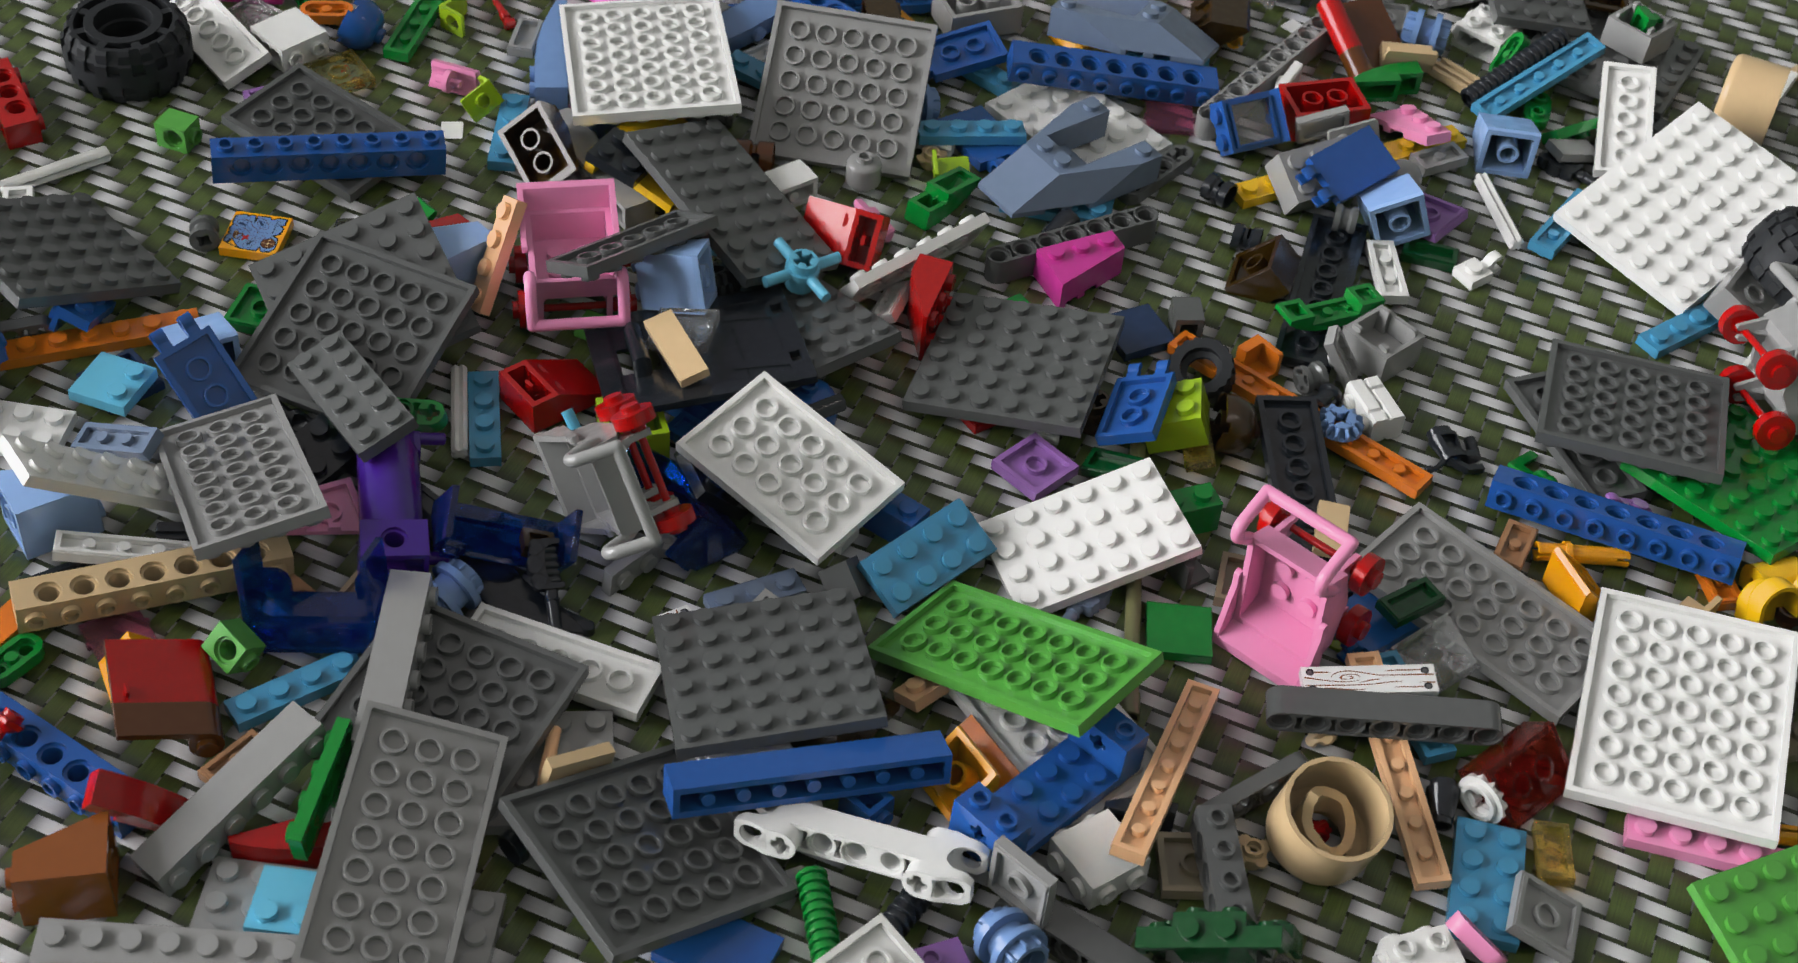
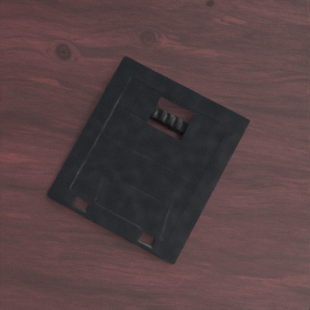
M780 286L717 296L706 314L673 312L710 372V376L684 388L680 386L645 329L643 322L665 311L639 310L630 312L631 322L627 323L625 327L583 329L602 398L619 391L622 394L634 393L639 404L651 402L655 413L730 399L763 371L767 372L786 388L818 382V374ZM779 309L782 310V313L773 314L772 312ZM656 347L662 369L653 370L648 349ZM630 352L634 374L623 376L617 354ZM797 356H801L802 360L792 361L791 359Z

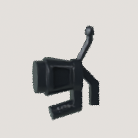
M1435 426L1427 432L1428 445L1440 457L1441 461L1435 466H1426L1425 471L1433 473L1444 466L1453 467L1466 475L1483 473L1485 470L1483 464H1471L1481 459L1474 436H1468L1463 440L1466 451H1464L1458 434L1451 430L1450 426Z

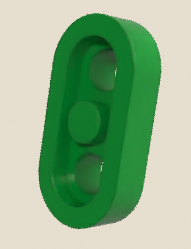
M1522 32L1511 35L1491 62L1489 72L1522 51L1525 47H1528L1530 39Z
M1542 92L1524 103L1522 118L1531 119L1539 131L1546 129L1551 113V98Z
M22 633L16 635L0 647V689L14 683L43 660L45 648L40 636L34 633Z

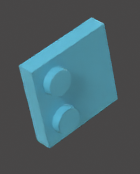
M101 351L68 389L69 400L126 417L158 378L157 368Z
M264 865L243 924V931L299 935L317 872Z

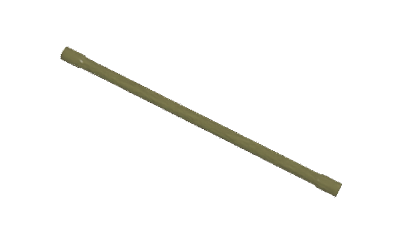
M1130 443V455L1145 458L1146 443ZM1142 578L1127 583L1125 591L1124 639L1140 644ZM1139 686L1120 702L1121 707L1135 723L1140 720L1141 695Z

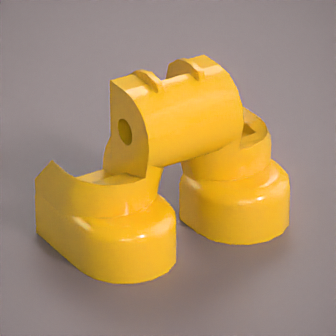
M1784 557L1771 565L1764 561L1746 564L1742 568L1738 584L1743 590L1737 599L1734 613L1735 618L1763 624L1765 621L1774 620L1775 611L1778 607H1784L1795 618H1798V557Z

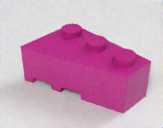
M1110 230L1039 248L1036 250L1033 276L1054 305L1064 308L1069 300L1074 297L1076 299L1081 298L1089 288L1093 286L1097 288L1121 273L1125 246L1115 233Z

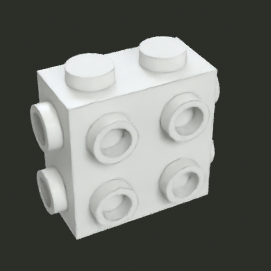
M1481 3L1474 10H1469L1461 21L1458 20L1454 24L1451 32L1453 34L1451 45L1491 64L1507 39L1514 33L1523 32L1524 28L1494 24L1489 5Z
M296 7L250 26L251 34L272 56L273 60L270 62L283 73L298 63L304 65L329 54V34L327 30Z
M1109 809L1098 814H1090L1080 823L1069 829L1063 828L1058 830L1050 839L1047 854L1049 867L1055 874H1059L1063 878L1072 896L1080 900L1088 910L1100 904L1107 905L1120 893L1128 889L1135 890L1143 885L1147 879L1151 858L1148 856L1143 867L1109 855L1112 841L1121 824Z
M1446 924L1435 927L1423 926L1414 932L1401 935L1397 933L1389 934L1379 940L1372 957V963H1466Z

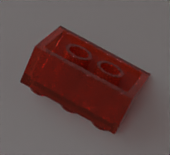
M1522 722L1503 736L1501 742L1491 745L1459 769L1458 772L1461 779L1473 772L1477 776L1484 774L1488 782H1495V788L1504 793L1502 800L1508 805L1505 810L1506 817L1498 824L1518 829L1564 793L1569 759L1554 722Z

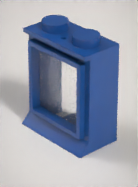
M1279 88L1222 100L1209 105L1210 120L1214 124L1217 136L1216 146L1220 151L1221 157L1277 145L1291 140Z

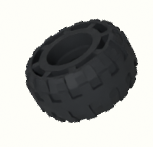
M83 0L76 9L73 8L68 13L63 24L64 29L60 32L61 49L68 74L72 75L73 81L85 93H93L94 97L105 101L108 99L114 100L116 103H127V101L143 102L155 96L165 95L169 92V89L176 88L184 81V76L189 73L194 59L192 35L187 18L175 3H170V0Z
M1786 206L1782 210H1774L1746 236L1747 241L1742 246V256L1746 266L1751 270L1752 275L1763 286L1765 291L1780 306H1784L1793 295L1771 272L1770 264L1778 261L1798 266L1797 206Z

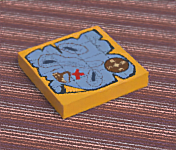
M236 211L219 244V255L259 261L282 251L294 227L293 218Z

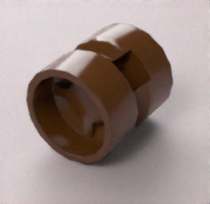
M736 138L753 160L754 153L760 154L759 163L757 164L764 172L774 169L775 142L759 141L758 144H754L750 139Z

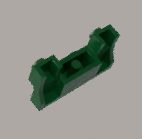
M1190 907L1186 909V912H1174L1173 921L1152 922L1149 926L1136 927L1135 949L1140 954H1148L1151 951L1158 960H1165L1166 950H1173L1183 963H1256L1257 950L1265 958H1273V950H1276L1279 954H1287L1289 952L1294 959H1302L1303 936L1294 924L1279 919L1261 921L1256 924L1247 911L1238 907H1225L1222 911H1208L1200 907Z

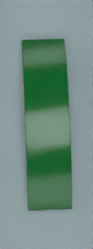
M1370 283L1347 287L1343 297L1308 305L1298 298L1276 303L1275 309L1291 327L1305 331L1328 330L1329 326L1339 325L1340 327L1347 325L1381 304L1384 305L1386 300Z

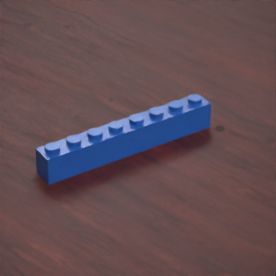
M936 730L664 764L663 795L672 820L950 784L953 754L941 731Z

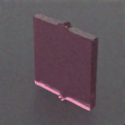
M1153 101L1146 102V113H1144L1143 119L1146 120V125L1154 131L1165 134L1193 135L1195 118L1193 117L1192 106Z
M140 610L97 618L78 625L79 631L86 641V649L93 652L98 662L105 656L104 639H121L127 631L158 639L150 627L149 618H144Z

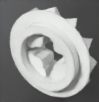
M1473 772L1459 781L1460 801L1473 818L1497 824L1506 817L1505 810L1508 805L1502 800L1504 793L1495 788V782H1488L1484 774L1477 776Z

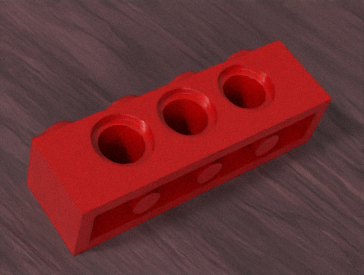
M8 57L1 58L0 131L9 150L44 142L41 130L46 129L41 113H38L33 97L30 98L25 82H22L18 67H12Z

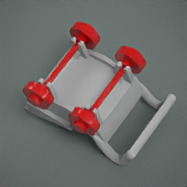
M1778 261L1770 264V270L1790 291L1793 297L1784 306L1764 313V316L1761 318L1751 307L1735 305L1728 308L1721 315L1718 322L1719 331L1728 342L1732 344L1749 342L1753 346L1751 362L1754 373L1747 366L1732 365L1724 369L1719 376L1730 378L1728 402L1737 404L1746 401L1758 416L1752 430L1753 437L1763 449L1770 451L1786 447L1793 440L1794 436L1798 435V281L1795 279L1798 278V266ZM1755 400H1766L1774 411L1764 413Z
M621 391L605 396L603 398L604 402L594 408L600 422H593L574 430H570L562 425L532 436L571 532L606 535L609 538L618 535L604 545L601 550L602 557L609 561L618 560L657 547L662 542L660 534L669 533L670 535L681 533L697 518L692 504H680L674 492L667 491L646 436L651 435L652 432L646 423L656 417L652 403L644 402L639 404L634 393L622 394ZM635 441L640 443L655 481L653 484L650 481ZM628 448L630 450V453L632 455V458L634 460V463L636 465L644 488H641L640 483L638 481V478L636 476V473L626 451ZM643 529L646 536L633 540L638 531Z

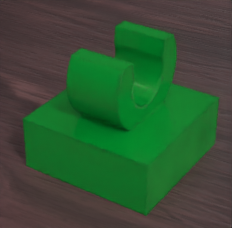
M1637 6L1629 25L1647 33L1650 27H1655L1656 23H1662L1663 19L1657 13H1652L1647 6Z

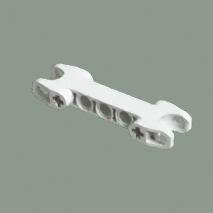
M821 800L758 808L755 810L759 814L744 812L738 814L734 820V837L742 844L762 854L779 859H789L796 851L900 879L902 880V886L910 895L931 902L955 905L970 903L974 896L975 880L967 873L979 875L987 872L990 866L991 850L982 842L972 839L961 832L935 827L927 835H922L824 808ZM744 825L760 830L761 835L754 836L749 834L745 830ZM973 851L979 855L981 861L970 860L963 856V852ZM947 882L959 884L964 889V893L954 892L949 888Z

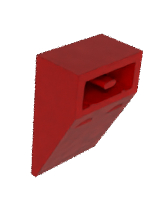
M810 195L804 214V219L833 253H840L842 261L839 264L860 270L863 269L868 272L872 270L871 267L875 263L880 261L891 220L890 217Z
M920 253L911 271L907 317L918 359L922 361L931 340L936 335L935 332L939 323L942 322L945 316L944 313L948 305L951 304L954 298L950 296V292L954 289L956 275L952 274L953 262Z
M525 359L499 371L501 400L534 434L564 420L561 414L563 411L573 408L575 414L596 405V398L602 397L597 378L578 359Z

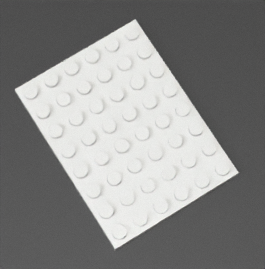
M618 0L559 5L573 126L590 127L594 124L606 123L617 125L622 122L676 120L685 117L703 118L711 115L731 116L742 113V102L719 0Z
M1698 101L1554 212L1552 220L1569 231L1574 237L1675 315H1679L1697 306L1714 291L1731 271L1744 262L1742 246L1747 241L1746 236L1756 225L1774 210H1782L1786 206L1798 207V172Z
M1602 587L1596 610L1563 797L1775 850L1780 835L1798 668V632Z

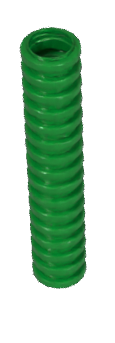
M821 866L805 867L795 877L798 884L799 900L803 912L802 917L805 922L804 927L807 932L806 938L812 963L841 943L837 927L838 923L835 917L836 913L833 907L834 903L831 897L832 893L829 888L828 873Z

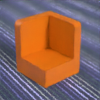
M1257 334L1238 346L1235 359L1271 380L1279 374L1283 353Z

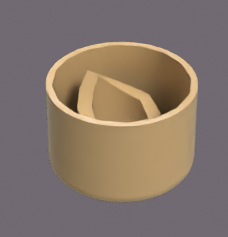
M1747 54L1737 55L1733 60L1714 113L1762 146L1792 68Z
M1319 757L1300 766L1273 800L1266 818V837L1274 857L1291 875L1313 885H1339L1359 875L1385 846L1393 830L1394 810L1386 788L1366 767L1342 757ZM1313 813L1328 817L1337 826L1341 834V842L1337 847H1330L1325 844L1320 835L1315 831L1312 821Z

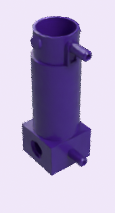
M412 431L366 463H363L357 455L359 505L357 570L359 598L364 596L384 598L390 569L429 572V565H436L439 561L448 563L454 558L452 551L430 552L428 519H423L419 463L421 445H445V433H420V431Z

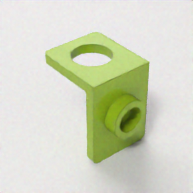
M446 0L439 5L440 26L460 38L465 36L464 15L468 12L467 0ZM457 21L458 28L454 27L451 23Z
M481 75L476 77L480 85L460 100L464 109L475 122L480 121L504 102V99L491 81Z
M936 149L932 150L933 179L958 166L970 171L968 156L937 158Z

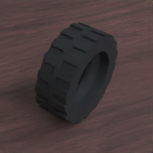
M1195 337L1193 340L1184 341V344L1178 346L1174 354H1171L1169 372L1175 371L1177 381L1189 379L1187 370L1195 360L1208 359L1216 365L1217 372L1215 377L1210 382L1204 384L1210 405L1217 401L1222 392L1230 393L1232 390V385L1235 384L1236 380L1234 360L1232 354L1229 353L1228 347L1222 345L1221 341L1217 339L1212 340L1210 337Z

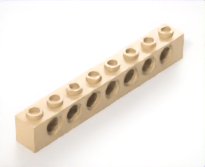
M284 535L258 541L248 548H237L222 553L221 556L210 560L203 559L197 561L191 546L8 581L18 632L22 634L279 583L294 573V556L287 536Z

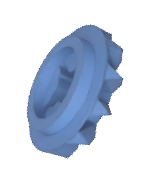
M1332 403L1328 408L1321 407L1319 415L1324 437L1336 442H1351L1362 435L1365 426L1363 424V416L1356 415L1355 409H1346L1344 404L1341 407H1337ZM1335 420H1336V421H1341V420L1346 421V422H1339V423H1336V424L1334 425Z

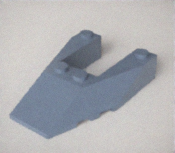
M1058 0L1051 6L1047 36L1121 55H1126L1127 51L1142 52L1143 58L1153 59L1155 55L1170 57L1172 62L1203 66L1219 48L1218 43L1178 10L1161 1Z
M1094 96L1071 104L978 183V188L1011 219L1042 215L1048 209L1072 210V206L1086 205L1088 208H1094L1156 182L1162 155L1144 140L1090 163L1084 162L1072 149L1104 137L1110 113L1107 107Z

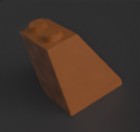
M109 811L99 812L12 851L11 867L5 868V886L7 890H12L13 911L20 912L24 926L38 925L40 917L86 920L118 916L120 853Z

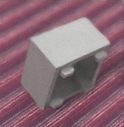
M1634 1L1608 16L1600 42L1643 65L1669 49L1678 23L1673 21L1672 18L1666 17L1648 7L1652 13H1657L1663 19V22L1656 23L1655 27H1650L1647 33H1644L1629 25L1637 6H1645L1640 1Z
M1745 262L1731 271L1703 303V306L1718 321L1728 308L1735 305L1751 307L1759 318L1763 317L1764 313L1781 307L1755 279Z
M1383 304L1347 324L1342 329L1359 366V370L1368 377L1378 376L1382 383L1418 362L1425 335Z

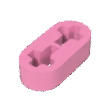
M1458 910L1445 922L1451 932L1482 963L1508 962V959L1500 949L1461 911Z

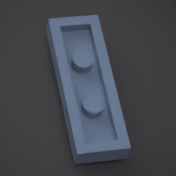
M85 421L70 447H83L92 452L102 454L109 452L117 457L128 459L134 457L143 461H150L164 434L157 427Z
M791 568L703 594V604L705 608H713L734 603L752 602L765 588L779 598L807 593V590L795 569Z

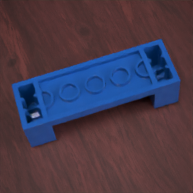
M1114 707L1080 738L1068 734L1065 740L996 792H991L981 782H977L954 800L948 829L961 832L985 844L991 850L990 864L994 842L1002 835L1031 856L1050 841L1051 837L1058 830L1068 827L1140 770L1150 734ZM965 851L977 862L981 861V858L975 852Z

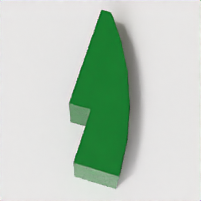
M1409 61L1376 67L1355 76L1353 79L1367 102L1397 101L1398 95L1418 94L1424 73L1418 61Z
M958 166L928 181L924 192L908 199L904 219L924 231L932 228L962 204L978 186L981 178Z

